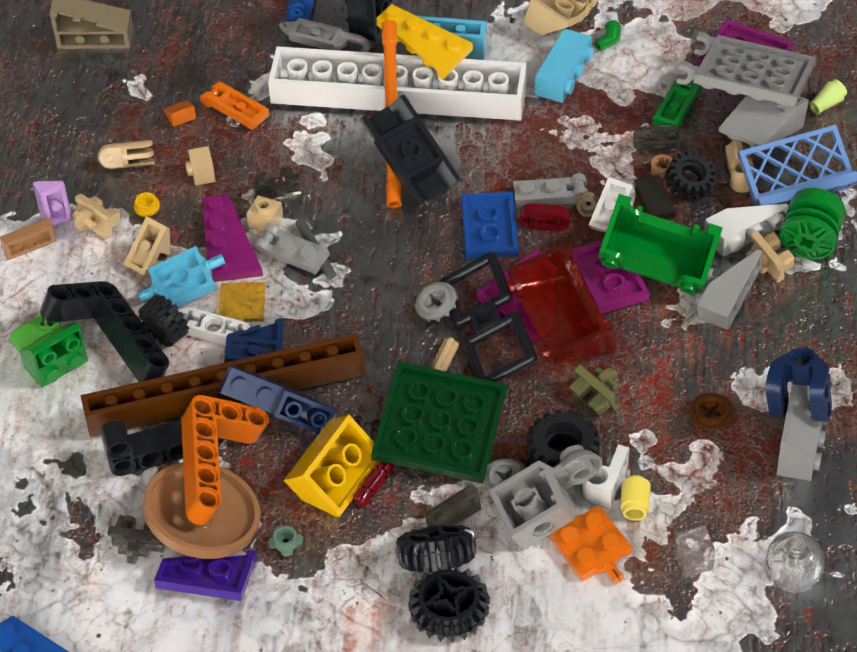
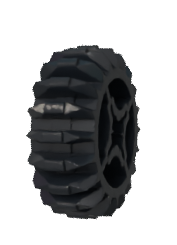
M441 524L405 532L397 538V548L395 550L396 558H398L401 568L411 572L430 573L432 571L451 570L454 567L468 564L475 558L477 545L474 533L469 527Z
M455 567L454 570H442L441 572L432 571L431 575L423 572L421 580H415L414 589H411L409 593L410 602H408L411 620L413 623H417L419 632L426 630V635L429 639L437 635L440 643L444 637H449L453 643L455 636H460L465 640L467 632L476 634L477 626L483 627L485 617H488L490 604L485 583H481L479 575L472 576L469 568L464 572H460V567ZM471 605L467 611L460 614L462 611L467 609V606Z

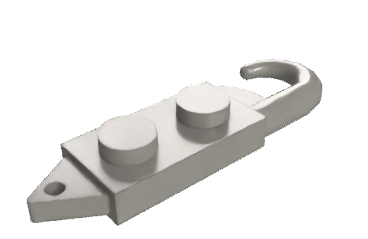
M298 18L296 21L279 23L280 29L289 36V41L324 50H341L349 43L361 45L363 49L359 52H369L371 49L370 42L366 37L346 32L342 28Z

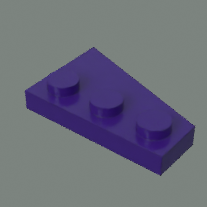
M256 550L246 551V555L217 559H202L190 556L163 558L154 579L155 588L242 601L257 559Z

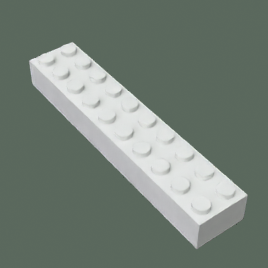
M277 46L268 80L270 102L273 104L381 111L385 108L384 53ZM396 54L398 98L404 94L416 113L522 120L527 86V63L463 59L442 79L437 75V71L433 67L428 68L422 63V58L419 56Z

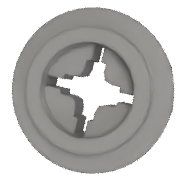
M436 282L428 285L419 293L415 303L416 311L421 318L426 319L428 322L433 319L440 322L441 317L444 315L449 316V311L456 308L455 301L458 297L450 284ZM435 298L440 301L441 305L437 307L432 299Z
M499 459L492 462L487 467L484 479L485 490H490L500 484L501 478L506 479L508 476H513L526 467L514 459Z

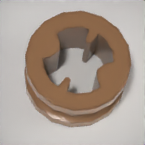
M664 154L654 156L651 160V175L655 179L665 180L666 170L672 158Z

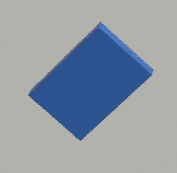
M513 192L461 195L465 259H478L489 252H495L498 258L519 257Z

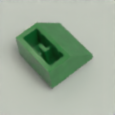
M78 323L65 324L20 350L24 369L41 388L55 382L63 375L79 368L88 361L81 328Z

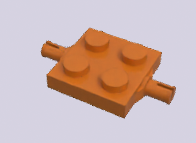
M600 505L582 515L576 516L575 514V519L550 534V540L582 582L595 574L606 572L614 584H618V580L621 582L624 579V575L615 565L620 559L632 553V546Z

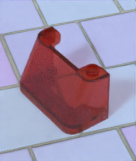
M568 242L507 268L510 278L506 280L507 287L512 296L517 294L542 344L539 346L543 359L545 362L550 360L553 365L607 355L617 350L614 330L608 318L605 319L604 315L600 313L586 287L579 267L572 260L573 251Z

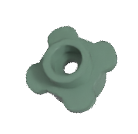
M281 526L274 531L273 537L269 538L268 545L272 549L276 548L279 550L282 556L288 557L293 554V550L297 545L303 543V536L297 534L295 529L290 526Z

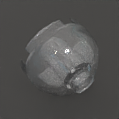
M791 531L783 533L773 539L767 548L764 561L766 577L770 582L772 579L777 583L778 588L783 591L798 593L812 589L813 584L817 583L818 580L820 582L823 577L825 557L822 547L812 536L804 532Z

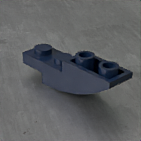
M229 365L218 390L223 395L270 412L274 417L318 434L328 421L333 419L336 413V409L304 393L255 372L252 374L232 365Z

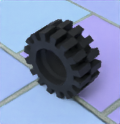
M686 150L685 154L683 151L679 152L677 156L673 157L665 174L667 188L672 186L670 192L672 194L675 192L679 193L677 196L679 199L682 196H686L685 201L689 202L692 197L694 201H698L700 197L701 199L704 198L716 178L714 175L716 170L711 168L713 165L712 161L706 162L707 156L699 157L700 152L695 151L693 155H691V150ZM681 171H692L697 175L699 181L693 182L686 179Z
M157 294L138 310L139 319L143 320V325L153 335L154 340L158 339L161 345L164 344L165 347H172L189 332V326L186 325L188 322L183 318L184 314L177 310L176 304L173 306L169 298L166 300L165 296Z

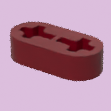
M528 203L522 206L519 221L522 226L529 229L563 231L569 227L571 213L566 207L560 205Z

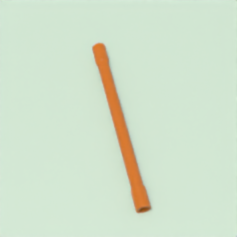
M392 20L382 22L385 108L398 99L397 23ZM387 163L386 206L398 208L402 206V186Z

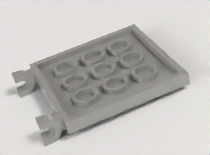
M699 32L696 40L704 42L705 46L697 45L694 54H706L699 67L693 66L689 62L681 61L679 69L686 71L688 75H679L676 83L688 84L694 80L693 83L699 84L705 89L716 88L725 90L731 95L743 94L751 96L752 99L758 101L769 100L784 107L795 106L814 68L816 57L717 35L716 38L710 37L706 33Z

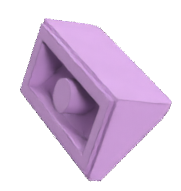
M37 181L32 183L42 220L50 218L53 227L72 219L63 181Z

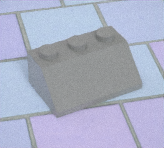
M792 383L776 475L811 481L813 470L819 471L822 454L816 453L817 447L823 448L826 431L821 430V426L827 425L828 422L813 421L809 400L810 386L794 385Z

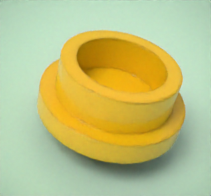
M144 192L136 197L133 207L136 214L148 217L159 211L160 203L154 194Z

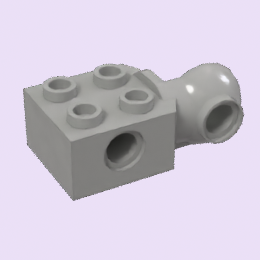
M581 445L570 446L562 451L559 457L560 463L556 466L551 467L541 461H537L489 490L510 537L519 546L526 549L575 519L576 509L567 490L575 485L586 483L598 473L603 463L599 455L590 450H584Z

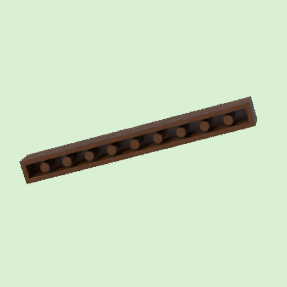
M357 333L80 395L90 437L99 436L102 426L111 421H121L125 424L126 429L182 417L192 399L197 395L244 403L223 395L218 391L229 365L252 374L255 372L295 390L365 375L364 359Z

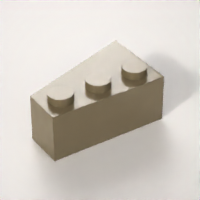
M52 0L50 17L57 49L131 48L134 28L130 10L88 0Z

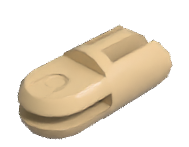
M152 140L104 145L98 152V161L106 169L155 165V160L148 158L154 155V150L146 148L152 146L153 142Z

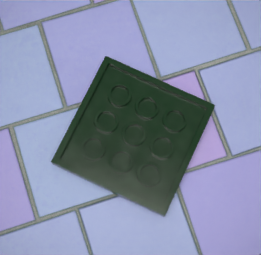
M398 361L372 449L371 460L484 484L508 385Z

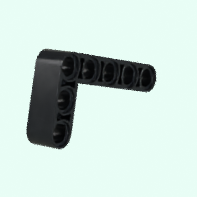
M106 281L59 284L48 287L40 308V314L43 318L52 322L94 319L138 382L165 376L170 363L169 359L113 284Z

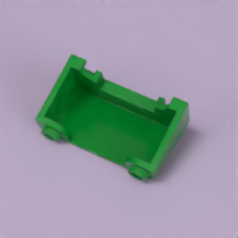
M619 194L598 254L602 265L610 269L620 268L678 287L686 294L694 295L696 292H701L704 288L723 227L710 223L707 230H699L700 225L697 224L694 225V228H690L642 212V206L638 205L637 209H635L630 204L631 197Z

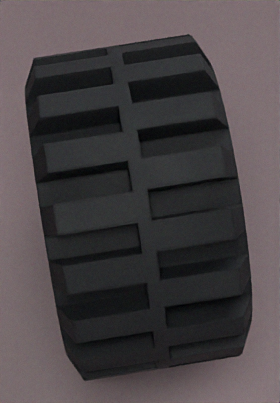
M555 410V414H550L549 412L543 414V419L537 418L534 421V426L529 428V435H527L528 466L537 461H541L551 467L556 466L560 463L559 457L562 452L555 451L553 448L558 446L570 447L581 445L584 450H590L599 455L600 437L597 427H593L594 423L590 419L585 420V415L581 413L575 415L573 414L574 411L567 410V413Z

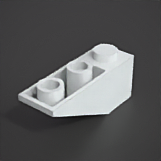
M776 204L726 208L705 219L704 230L708 229L710 223L723 227L716 251L724 257L732 252L739 251L745 245L753 242L751 234L756 231L765 236L775 230H780L787 216L789 205Z

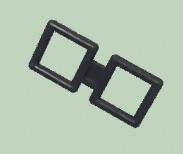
M489 252L443 277L440 282H445L452 286L488 265L490 266L500 295L465 314H462L459 303L456 300V308L451 309L450 313L456 327L462 328L471 322L474 326L475 333L462 340V346L473 376L479 379L500 382L534 364L537 361V356L520 313L514 311L503 318L500 315L498 308L513 299V295L497 254ZM513 325L524 356L485 376L474 345Z

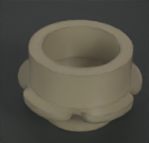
M584 192L583 195H578L575 201L578 212L582 216L591 217L600 198L595 196L593 192Z

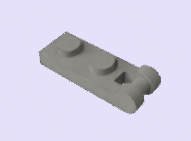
M577 173L567 178L513 181L515 207H522L528 203L548 205L574 204L578 195L588 192L587 188H585L587 185L586 176L582 173Z
M268 224L264 229L265 234L253 244L259 252L315 275L330 255L326 247L282 231L273 224ZM272 240L277 241L275 245L270 244Z

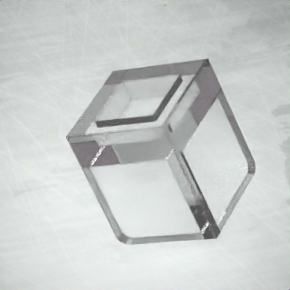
M705 526L683 531L676 535L675 555L685 577L713 570L715 548Z

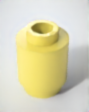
M632 475L624 479L621 484V511L625 518L634 521L644 519L650 510L651 484L640 475Z

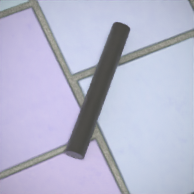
M298 219L295 225L302 237L319 245L305 219ZM327 258L321 269L326 278L331 280L335 278L336 272Z

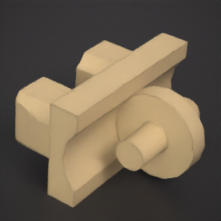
M83 194L76 195L75 201L77 206L73 213L75 227L82 232L91 229L104 239L110 238L113 227L118 226L120 223V212L114 208L107 211L103 208L102 200L96 196L87 198Z
M758 231L752 233L751 238L754 243L746 256H749L757 249L763 251V266L759 272L764 274L768 271L777 283L784 280V272L794 266V256L789 250L779 254L775 252L780 249L781 242L774 232L762 236Z

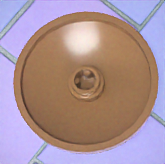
M183 462L162 469L150 480L142 504L146 524L157 539L176 552L202 559L228 557L244 549L256 534L260 521V506L256 495L244 480L233 472L220 467L221 504L208 524L196 525L187 518L185 511Z

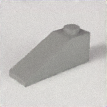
M757 249L711 281L706 290L698 294L695 302L698 319L729 330L763 266V251Z

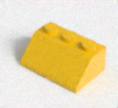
M349 414L330 419L283 481L302 501L339 517L353 500V495L361 488V484L372 469L376 468L375 465L378 461L371 460L374 441Z

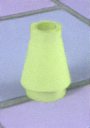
M837 79L827 81L809 103L810 109L819 115L823 111L844 101V97L847 95L845 86Z

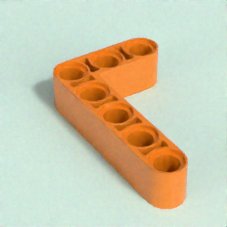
M197 395L190 402L182 416L181 424L185 511L187 518L196 525L208 524L221 504L218 438L246 444L255 443L269 423L268 414L264 410L251 405L204 395Z

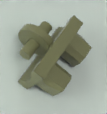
M581 365L574 370L577 377L570 384L569 389L579 400H582L590 391L595 393L587 402V405L596 415H602L610 407L616 411L621 406L615 400V394L608 389L610 387L615 391L619 387V384L615 381L617 371L612 367L604 371L598 367L594 371V374L598 377L597 379Z

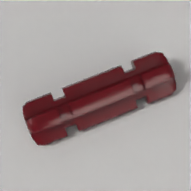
M377 462L376 468L372 469L361 484L362 488H359L353 495V502L356 505L364 508L372 500L370 497H374L386 481L384 477H388L393 471V464Z

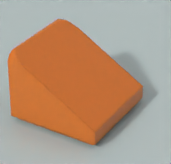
M187 100L163 109L173 127L196 119L195 107Z

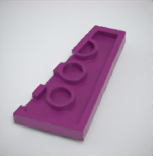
M229 195L202 197L207 260L221 253L226 263L211 270L213 281L262 277L263 271Z

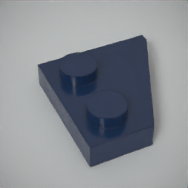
M275 319L273 324L264 327L256 325L249 327L246 331H236L227 334L224 363L281 350L284 319Z

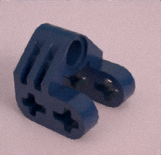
M808 347L795 348L771 361L766 379V398L770 417L786 418L789 403L787 385L788 382H792L794 385L810 386L809 400L813 421L829 422L832 411L829 367Z

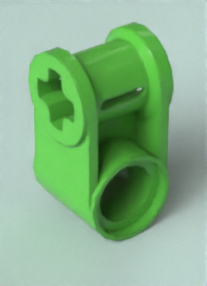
M40 314L28 323L17 327L10 335V342L20 353V350L60 328L61 322L49 321Z

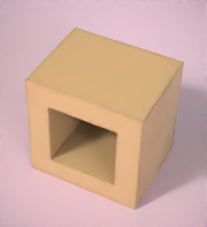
M209 146L188 150L190 160L185 161L188 176H193L195 186L216 182Z
M262 196L256 197L247 212L248 228L264 232L268 224H273L277 227L283 218L282 202Z

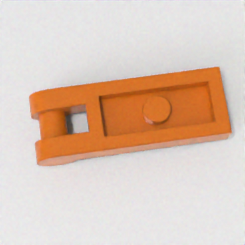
M220 81L212 85V90L205 91L200 96V101L204 106L215 108L251 130H254L269 116V109Z

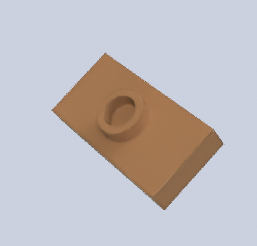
M50 218L0 236V241L6 259L10 260L56 242L53 224Z

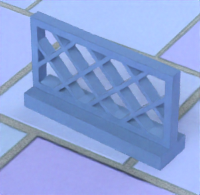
M836 125L748 148L737 153L754 201L752 206L789 205L793 195L804 188L816 187L835 193L852 188L857 183V172L852 171ZM831 133L834 141L832 149L818 143L822 135ZM804 141L812 146L807 156L794 150L797 142ZM774 148H780L788 152L783 163L770 157ZM815 148L828 154L824 165L811 159ZM755 154L764 159L759 170L749 165L746 156ZM791 155L804 161L799 172L786 165ZM832 157L841 161L844 171L836 173L827 168ZM767 161L780 168L775 179L762 172ZM807 164L821 170L817 178L811 179L803 175ZM783 170L796 177L793 185L787 186L778 181ZM759 177L772 184L768 192L759 194L756 186Z

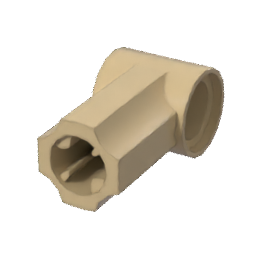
M735 140L725 146V155L730 173V187L736 192L744 193L750 190L737 153L748 149V145L740 140ZM750 155L746 156L749 165L754 167V163L751 160Z

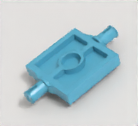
M192 247L148 268L147 270L152 278V286L137 293L142 303L159 294L160 296H165L166 300L169 298L172 301V305L176 304L179 308L217 290L212 279L211 270L226 263L221 253L206 261L200 255L197 247Z

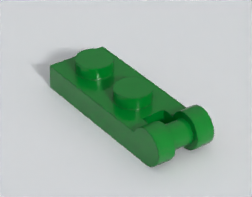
M676 78L653 117L654 126L677 132L697 96H700L703 89L701 85L695 84L693 81L688 84L676 83Z

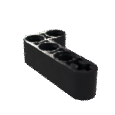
M181 420L129 435L125 424L121 421L108 422L100 429L107 461L112 474L115 476H126L183 459Z

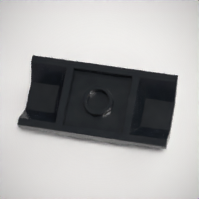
M404 94L383 110L373 115L361 117V121L375 140L374 144L400 183L405 185L417 205H425L445 194L461 180Z

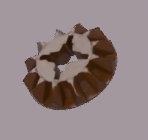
M717 393L701 394L695 397L689 406L691 423H696L699 430L706 428L711 433L714 429L723 431L725 426L731 425L735 414L732 402L725 396ZM717 408L716 415L706 417L707 412L710 413Z

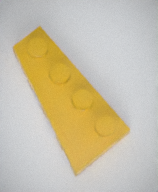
M393 4L376 18L377 26L381 29L382 22L386 20L395 21L397 23V42L401 41L405 44L406 50L411 54L416 53L422 58V63L428 68L433 67L437 71V75L442 79L473 50L472 42Z

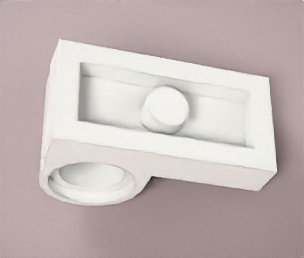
M608 177L590 220L589 227L606 233L619 194L631 197L630 204L633 207L636 195L634 186Z
M618 444L614 455L609 454L606 466L602 465L601 469L592 479L582 484V495L586 501L611 509L628 467L629 447Z

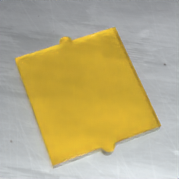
M241 281L240 283H221L219 315L244 322H264L265 282L246 283Z

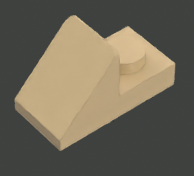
M146 216L124 261V265L149 277L150 274L147 269L155 265L160 253L170 256L171 248L170 228Z

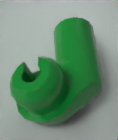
M616 20L608 21L604 26L606 28L605 36L595 40V46L598 51H602L620 41L622 28Z

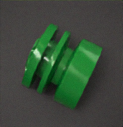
M816 187L797 191L791 198L787 216L781 227L780 239L783 246L796 256L805 259L815 260L830 256L835 250L839 231L845 219L846 209L843 202L835 194Z

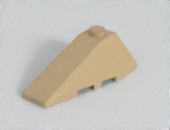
M530 0L523 23L530 27L533 32L540 35L561 30L583 21L599 0Z

